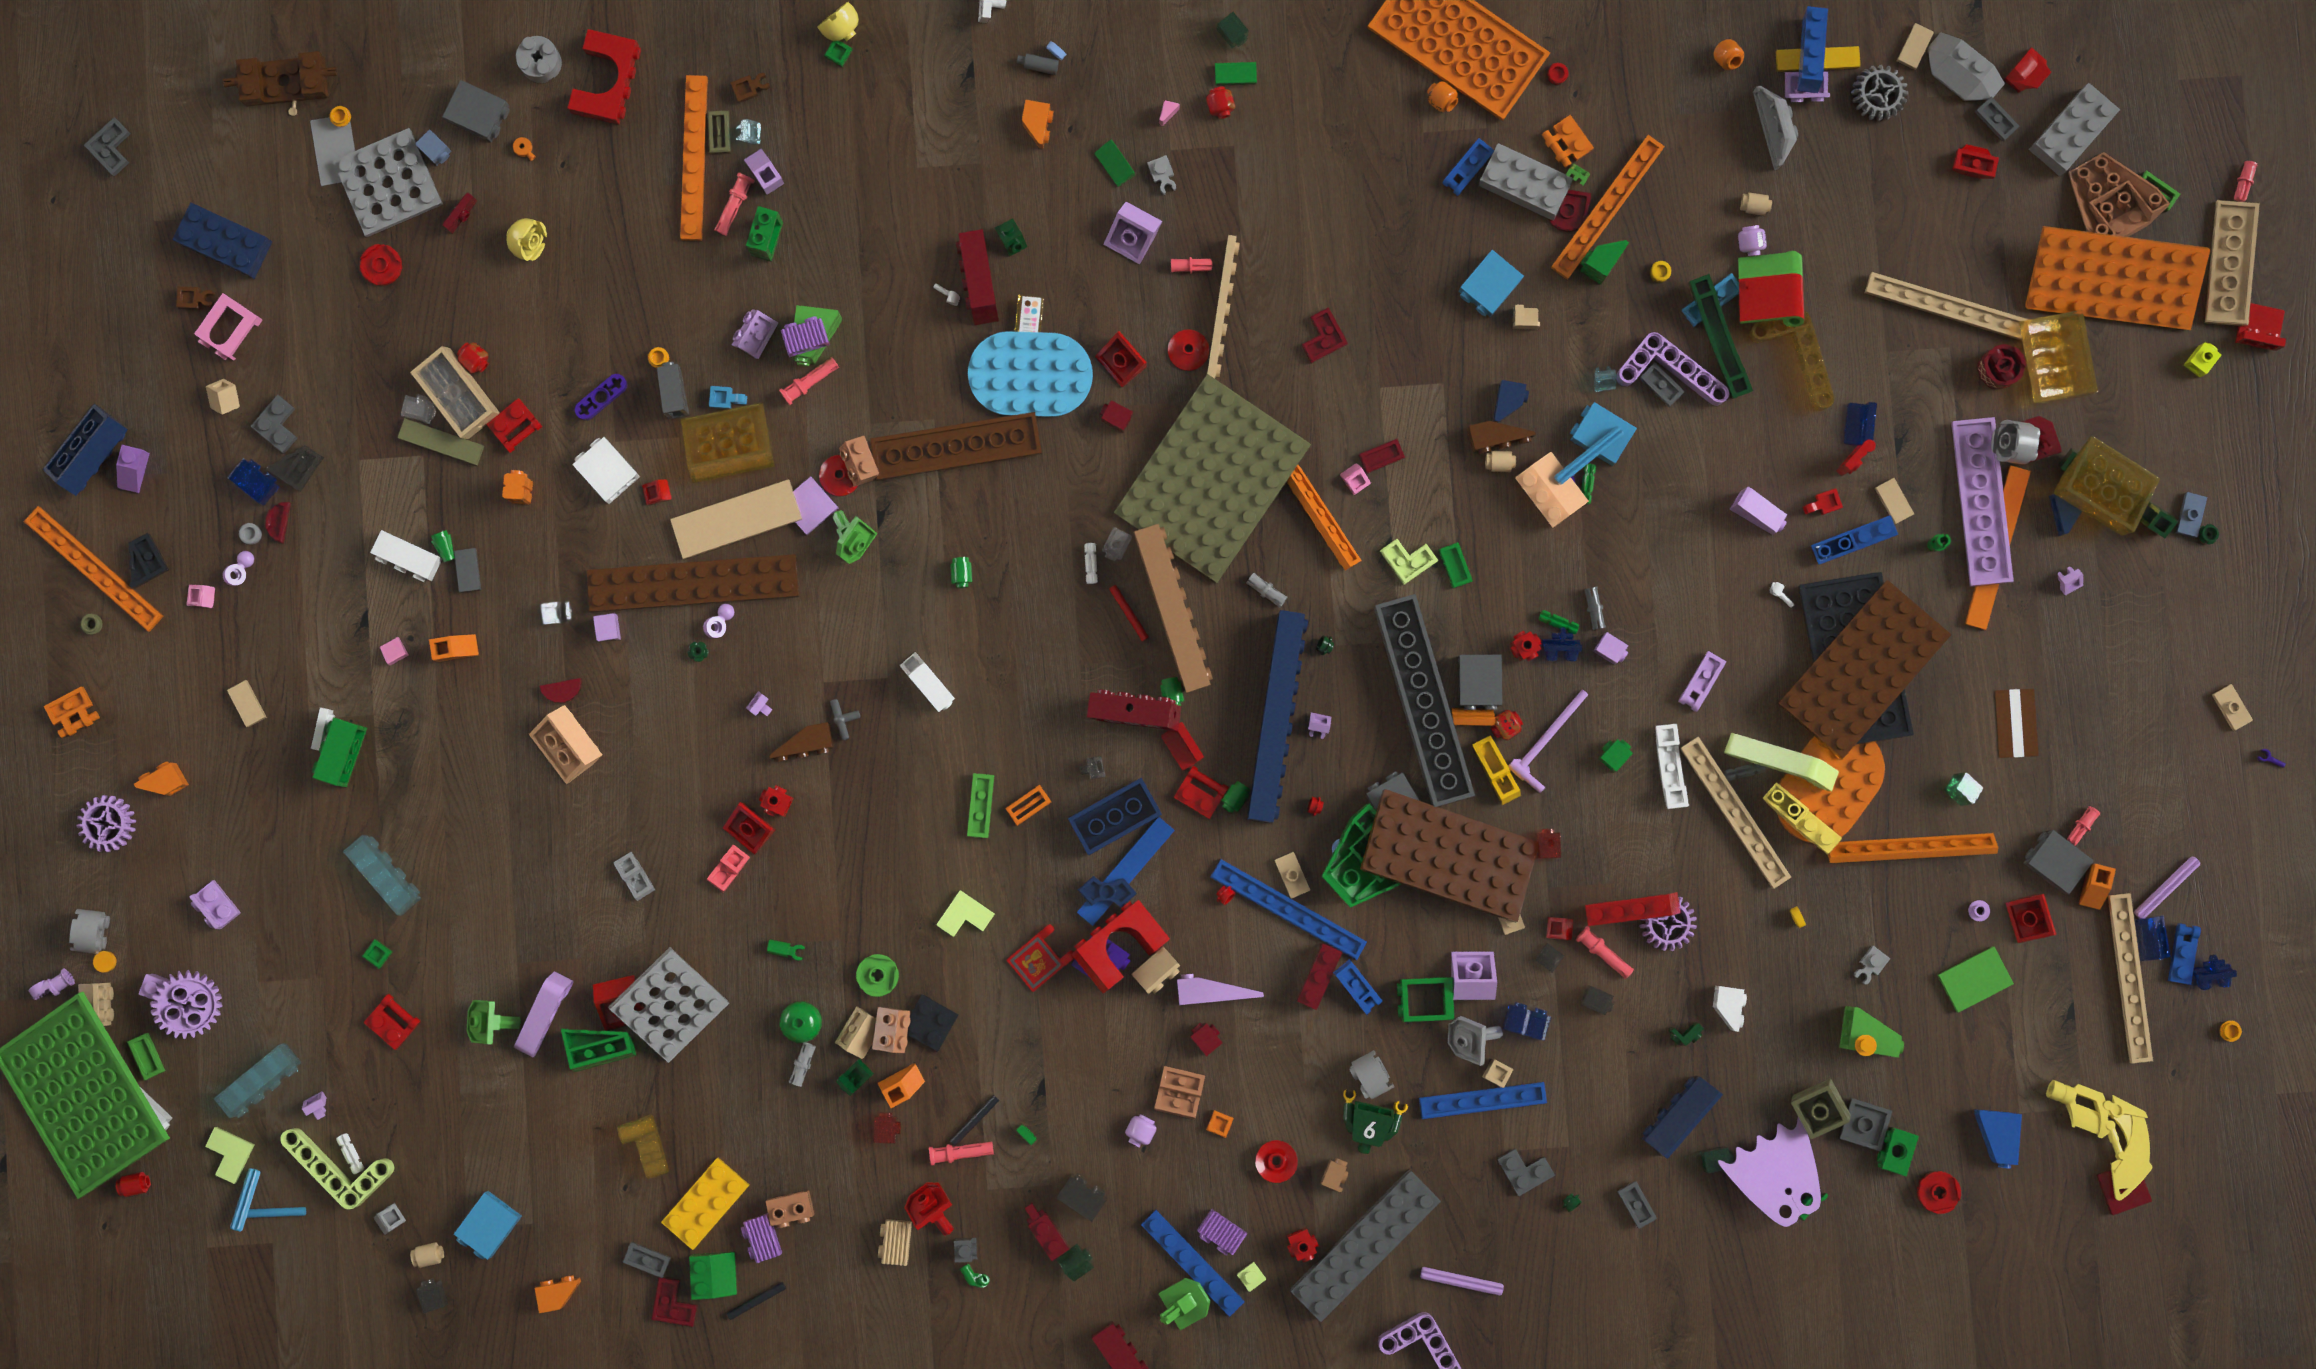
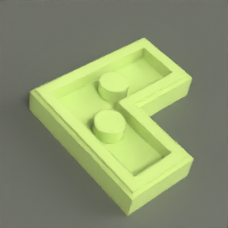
M1398 539L1380 550L1403 585L1438 561L1427 544L1411 555L1406 552Z
M960 890L937 923V926L953 937L965 920L984 931L995 913Z
M214 1127L205 1147L224 1155L215 1175L236 1184L255 1144L218 1127Z

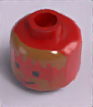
M1224 86L1211 89L1209 91L1210 94L1206 97L1210 114L1218 116L1219 119L1231 116L1230 112L1235 109L1232 92L1229 89H1225Z
M475 342L465 343L457 352L458 362L469 373L483 372L489 365L487 362L488 352Z
M1506 709L1495 716V725L1491 727V730L1497 739L1501 737L1503 740L1508 741L1521 732L1523 722L1515 711L1511 712Z

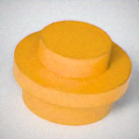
M337 106L331 110L330 121L335 126L344 127L349 124L351 114L347 108Z
M657 347L649 352L648 361L654 368L662 367L663 363L669 362V354L665 349Z
M2225 1021L2220 1027V1035L2226 1041L2233 1042L2241 1036V1027L2235 1021Z
M1861 1035L1855 1041V1049L1862 1056H1870L1876 1050V1041L1870 1035Z

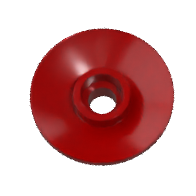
M1190 329L1182 330L1171 338L1168 345V356L1177 368L1193 371L1203 366L1207 361L1209 344L1201 333ZM1187 345L1192 346L1193 350L1191 352L1185 351Z
M834 455L822 464L819 479L822 487L829 494L846 496L858 487H854L852 480L849 478L848 470L841 455ZM837 471L843 472V476L841 478L836 477Z
M1273 1140L1265 1143L1258 1150L1255 1163L1257 1171L1265 1180L1272 1183H1281L1294 1175L1298 1165V1158L1291 1145L1284 1141ZM1274 1157L1280 1158L1278 1165L1272 1163Z

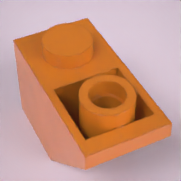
M1025 100L1022 124L1037 146L1043 149L1044 143L1049 142L1050 131H1047L1048 123H1052L1054 111L1050 110V104Z
M475 634L429 639L432 660L436 662L479 655Z
M168 761L157 766V771L141 775L138 778L139 781L134 783L136 788L169 796L189 785L177 763H169Z
M2091 864L2085 874L2078 905L2100 910L2112 888L2116 869L2099 864Z
M914 1063L878 1082V1085L890 1108H893L910 1099L925 1081Z
M574 1275L562 1277L560 1282L553 1283V1279L541 1281L540 1285L535 1288L539 1313L563 1308L580 1284L581 1279H574Z

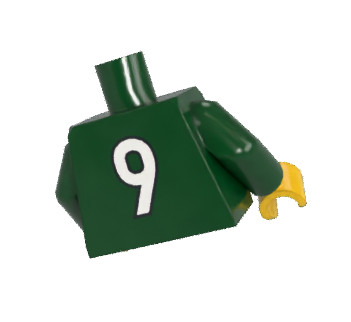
M1345 1090L1343 1093V1097L1346 1100L1343 1107L1344 1124L1347 1132L1352 1134V1140L1359 1142L1358 1151L1363 1154H1369L1371 1146L1381 1147L1383 1142L1389 1141L1398 1133L1403 1118L1401 1114L1408 1109V1106L1404 1104L1401 1111L1398 1109L1399 1101L1394 1103L1393 1109L1355 1101L1353 1104L1352 1101L1356 1097V1092L1353 1091L1354 1096L1349 1099L1346 1097Z

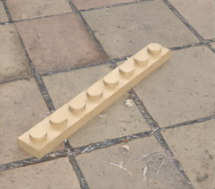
M1228 235L1207 372L1213 378L1220 377L1221 365L1217 364L1218 356L1223 357L1224 344H1220L1221 336H1226L1227 324H1224V316H1229L1230 311L1227 296H1232L1234 284L1230 283V276L1235 275L1237 263H1233V257L1238 255L1240 243L1236 242L1237 236Z
M1874 272L1870 273L1864 292L2020 341L2026 339L2031 320Z
M1696 737L1682 746L1680 750L1772 889L1790 879V874L1700 738Z
M2131 893L2109 895L2107 897L2129 1062L2153 1061Z

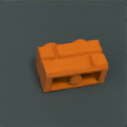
M511 470V473L504 474L503 484L505 487H503L502 497L512 504H531L532 494L530 492L532 491L533 481L527 477V474L519 470Z

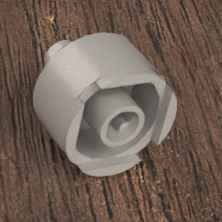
M542 36L526 37L517 49V65L529 80L536 83H545L559 74L562 59L558 50L549 39Z
M2013 420L2002 421L2000 428L1994 430L1991 439L1992 452L1997 455L1995 458L1998 461L2015 464H2027L2030 461L2036 460L2040 429L2030 423Z
M77 909L75 914H79L78 918L72 920L69 943H74L70 950L98 954L101 949L105 950L107 937L103 936L104 929L109 927L110 916H105V912Z
M1374 1050L1351 1062L1352 1066L1350 1067V1072L1354 1079L1360 1080L1362 1084L1360 1085V1090L1366 1099L1369 1097L1374 1099L1394 1088L1393 1082L1388 1084L1390 1076L1379 1056L1374 1058V1055H1376Z

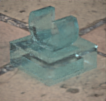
M749 119L741 120V124L736 126V129L741 130V136H738L737 140L751 144H760V123Z
M1607 366L1606 371H1599V367L1595 369V392L1616 389L1617 374L1615 369L1611 370L1610 366Z

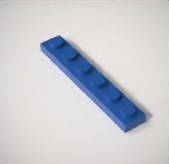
M1157 1210L1141 1224L1194 1281L1201 1284L1204 1291L1229 1317L1245 1302Z

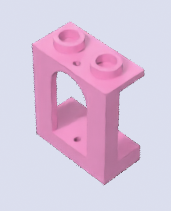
M222 293L194 334L200 338L198 342L208 349L210 346L217 349L215 354L224 360L228 357L235 360L236 358L232 355L253 325L259 326L262 319ZM228 306L244 318L224 344L216 345L210 339V331Z

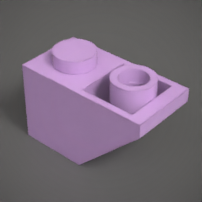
M762 149L744 159L766 194L784 184L781 176Z

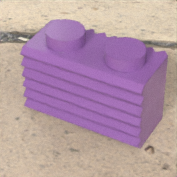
M810 317L805 319V323L799 325L797 323H790L784 326L785 329L781 330L789 357L830 345L821 318Z
M1213 1209L1209 1211L1197 1229L1201 1233L1199 1237L1207 1243L1214 1242L1218 1245L1216 1249L1226 1256L1228 1253L1234 1255L1247 1235V1232Z
M768 1213L743 1222L744 1227H741L744 1239L749 1240L751 1247H748V1253L751 1260L755 1259L756 1263L782 1254L774 1226L770 1225Z

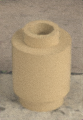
M1743 194L1740 210L1748 214L1765 216L1766 212L1771 210L1772 200H1769V195Z
M1491 451V453H1486V470H1491V472H1511L1512 468L1516 467V456H1512V451Z
M437 1242L416 1247L410 1253L412 1264L414 1267L419 1266V1268L441 1263V1259L444 1258L443 1247L439 1246Z

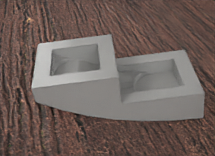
M632 852L614 862L620 876L626 882L637 901L655 890Z

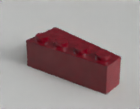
M983 229L958 233L959 241L956 242L958 254L962 253L963 259L959 260L961 273L965 272L966 276L965 279H962L963 289L968 291L969 297L965 298L967 310L972 311L974 325L998 322L999 317Z

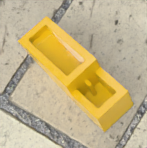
M1491 735L1472 744L1501 804L1504 805L1520 797V789Z

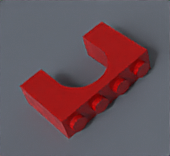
M587 29L583 45L584 52L587 55L614 62L618 67V79L613 88L601 94L572 89L568 110L571 114L619 125L620 120L625 117L626 107H624L625 100L630 97L631 87H629L630 80H633L635 77L636 68L634 64L635 60H639L641 48L636 40Z
M1678 892L1585 905L1588 926L1672 916L1681 913Z
M1139 900L1134 904L1129 901L1121 908L1123 913L1118 917L1116 914H1113L1105 921L1108 924L1103 929L1100 926L1090 933L1092 938L1087 942L1085 939H1082L1074 946L1076 951L1071 955L1103 994L1124 978L1107 955L1106 942L1111 933L1120 931L1132 935L1149 956L1170 940Z

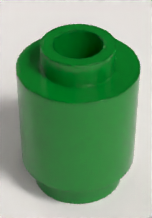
M968 557L953 558L952 564H950L951 582L953 585H956V588H968V584L972 583L971 562H969Z
M1178 677L1161 680L1162 697L1175 700V704L1181 706V703L1184 702V696Z
M1236 781L1222 798V807L1230 813L1234 811L1239 812L1248 799V793L1251 790L1244 784Z

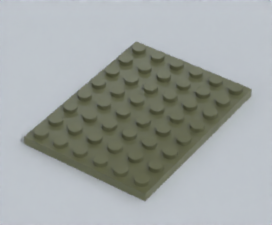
M1207 374L1114 513L1139 530L1159 524L1160 528L1164 527L1167 539L1164 540L1166 548L1170 547L1172 553L1218 583L1312 444Z

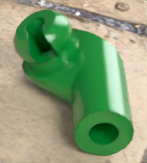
M969 1263L960 1268L970 1286L984 1288L989 1284L990 1279L988 1275L974 1273Z

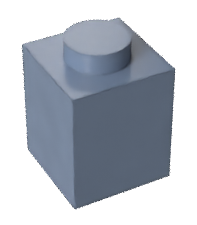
M430 129L415 143L436 165L444 163L450 156L451 150Z

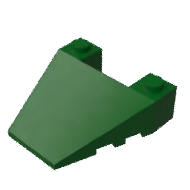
M1365 804L1349 819L1322 874L1323 879L1350 908L1401 885L1400 883L1360 870L1369 840L1368 833L1372 829L1377 812L1370 804Z

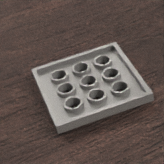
M410 128L333 160L366 237L443 205L422 154L415 145L416 140ZM397 151L404 152V158L400 161L394 160V154ZM378 159L385 160V166L382 169L375 168V162ZM359 167L366 169L363 177H356L355 172ZM410 169L412 170V177L407 180L403 179V171ZM386 178L393 179V184L389 188L383 187V181ZM367 186L374 187V192L370 196L364 195V189ZM414 188L420 189V195L417 198L410 197V191ZM399 196L401 197L400 205L392 206L391 199ZM377 204L381 205V213L378 215L372 214V207Z
M669 947L609 1006V1009L669 1063L729 1002ZM669 972L676 974L672 981L664 980L665 975ZM682 986H689L690 991L687 994L681 995L679 993ZM652 988H660V993L657 996L649 995V991ZM703 999L704 1005L702 1007L695 1008L693 1006L696 1000ZM667 1001L675 1002L674 1007L669 1010L664 1009V1004ZM638 1002L645 1004L644 1009L641 1011L634 1010V1006ZM682 1014L689 1015V1019L685 1023L678 1022ZM659 1016L658 1023L653 1025L648 1023L650 1017ZM673 1029L674 1034L671 1037H663L665 1030Z

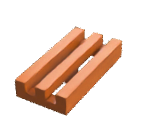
M1452 708L1451 715L1454 725H1495L1494 710H1484V708H1476V710Z
M1038 785L1005 809L1018 826L1050 804L1051 800L1042 787ZM1039 791L1041 793L1016 812H1012L1013 808ZM1042 798L1046 800L1019 820L1016 818V816Z

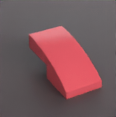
M732 845L709 875L707 881L724 893L750 857L735 845Z

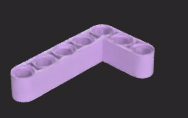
M1655 332L1648 334L1616 375L1617 382L1620 385L1629 386L1638 378L1650 361L1654 359L1710 404L1715 406L1721 405L1729 397V390L1724 384L1662 335ZM1648 339L1656 340L1657 348L1650 347ZM1671 352L1674 360H1666L1664 353ZM1635 356H1643L1645 359V363H1637L1635 360ZM1681 365H1687L1690 368V373H1683ZM1629 371L1632 375V379H1624L1622 376V372ZM1697 378H1704L1706 380V386H1699L1697 383ZM1714 390H1719L1722 393L1723 398L1721 400L1714 397Z
M1427 1312L1418 1313L1381 1334L1378 1338L1380 1350L1388 1355L1422 1338L1439 1369H1461L1435 1320ZM1425 1317L1429 1318L1430 1325L1427 1328L1420 1327V1320ZM1404 1328L1412 1330L1409 1338L1401 1337V1331ZM1434 1336H1438L1441 1339L1440 1344L1436 1347L1430 1345V1340ZM1387 1338L1393 1340V1346L1389 1349L1382 1347L1383 1341ZM1449 1355L1451 1362L1446 1366L1441 1365V1357Z

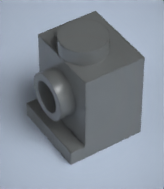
M955 1238V1263L972 1262L973 1259H977L976 1238Z

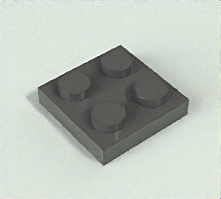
M1850 1098L1847 1107L1851 1114L1850 1121L1842 1125L1838 1138L1881 1151L1892 1110Z

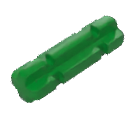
M1594 464L1584 466L1585 475L1582 478L1581 491L1589 501L1585 505L1591 503L1592 496L1590 494L1593 491L1595 478L1593 474L1596 471V465Z
M1542 610L1539 615V621L1548 622L1549 625L1563 631L1568 630L1567 632L1573 635L1578 632L1579 624L1573 621L1569 622L1568 619L1558 615H1551L1546 610Z

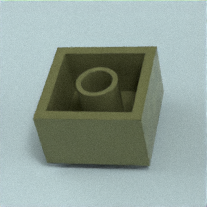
M1831 1078L1792 1096L1791 1104L1810 1139H1814L1850 1121L1851 1114Z

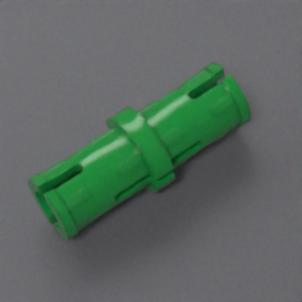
M1937 534L1928 541L1927 547L1930 551H1942L1950 545L1951 538L1948 534Z

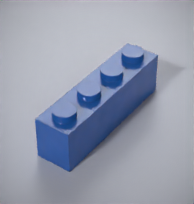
M1807 6L1802 22L1797 91L1818 93L1821 87L1824 71L1828 8Z

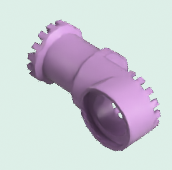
M64 968L53 979L43 980L32 986L28 991L34 1000L40 999L39 996L42 998L43 994L45 996L50 991L57 996L67 986L74 985L75 981L73 976L70 977L71 973Z

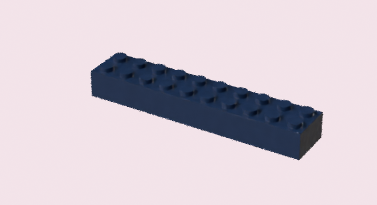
M1280 610L1278 613L1247 820L1272 824L1274 819L1277 820L1279 817L1280 807L1276 806L1277 799L1281 798L1283 786L1279 785L1280 778L1285 776L1286 765L1282 763L1283 757H1287L1289 751V744L1285 743L1286 737H1290L1292 731V723H1289V717L1294 715L1296 703L1292 702L1293 695L1296 696L1299 682L1295 681V677L1301 671L1302 661H1299L1298 658L1299 654L1303 653L1305 640H1301L1302 633L1305 634L1308 625V619H1304L1305 614L1284 610Z

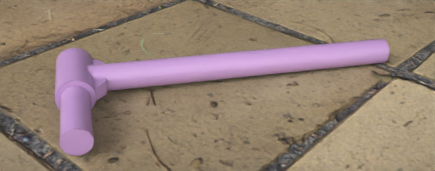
M1584 690L1579 692L1522 760L1513 759L1508 765L1509 769L1522 781L1525 780L1538 793H1541L1545 787L1530 775L1528 765L1588 696Z

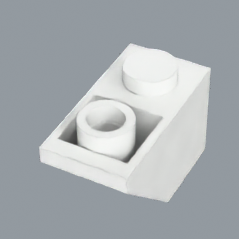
M1715 986L1714 1009L1730 1030L1739 1032V1027L1742 1028L1744 1023V1015H1741L1742 1007L1746 1005L1747 995L1744 994L1743 989Z

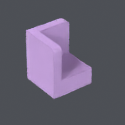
M616 614L593 616L597 641L621 640L618 616Z

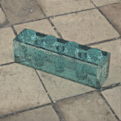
M360 836L343 852L397 915H403L421 900L418 895L420 891L412 883L408 884L404 879L406 878L404 872L391 864L392 858L385 851L382 853L378 849L379 843L372 836Z
M286 1043L280 1044L217 1095L214 1100L229 1118L236 1116L240 1118L249 1111L247 1109L252 1103L257 1104L265 1098L264 1093L269 1089L273 1091L280 1086L282 1078L285 1076L290 1077L297 1072V1066L301 1064V1061Z

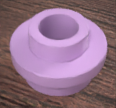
M1977 900L1970 904L1968 912L1973 920L1984 921L1990 914V908L1986 902ZM1978 907H1981L1983 909V913L1981 915L1977 913Z

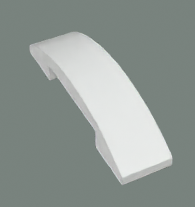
M1677 724L1656 726L1659 770L1667 809L1688 807L1686 786H1684L1678 746L1680 742Z

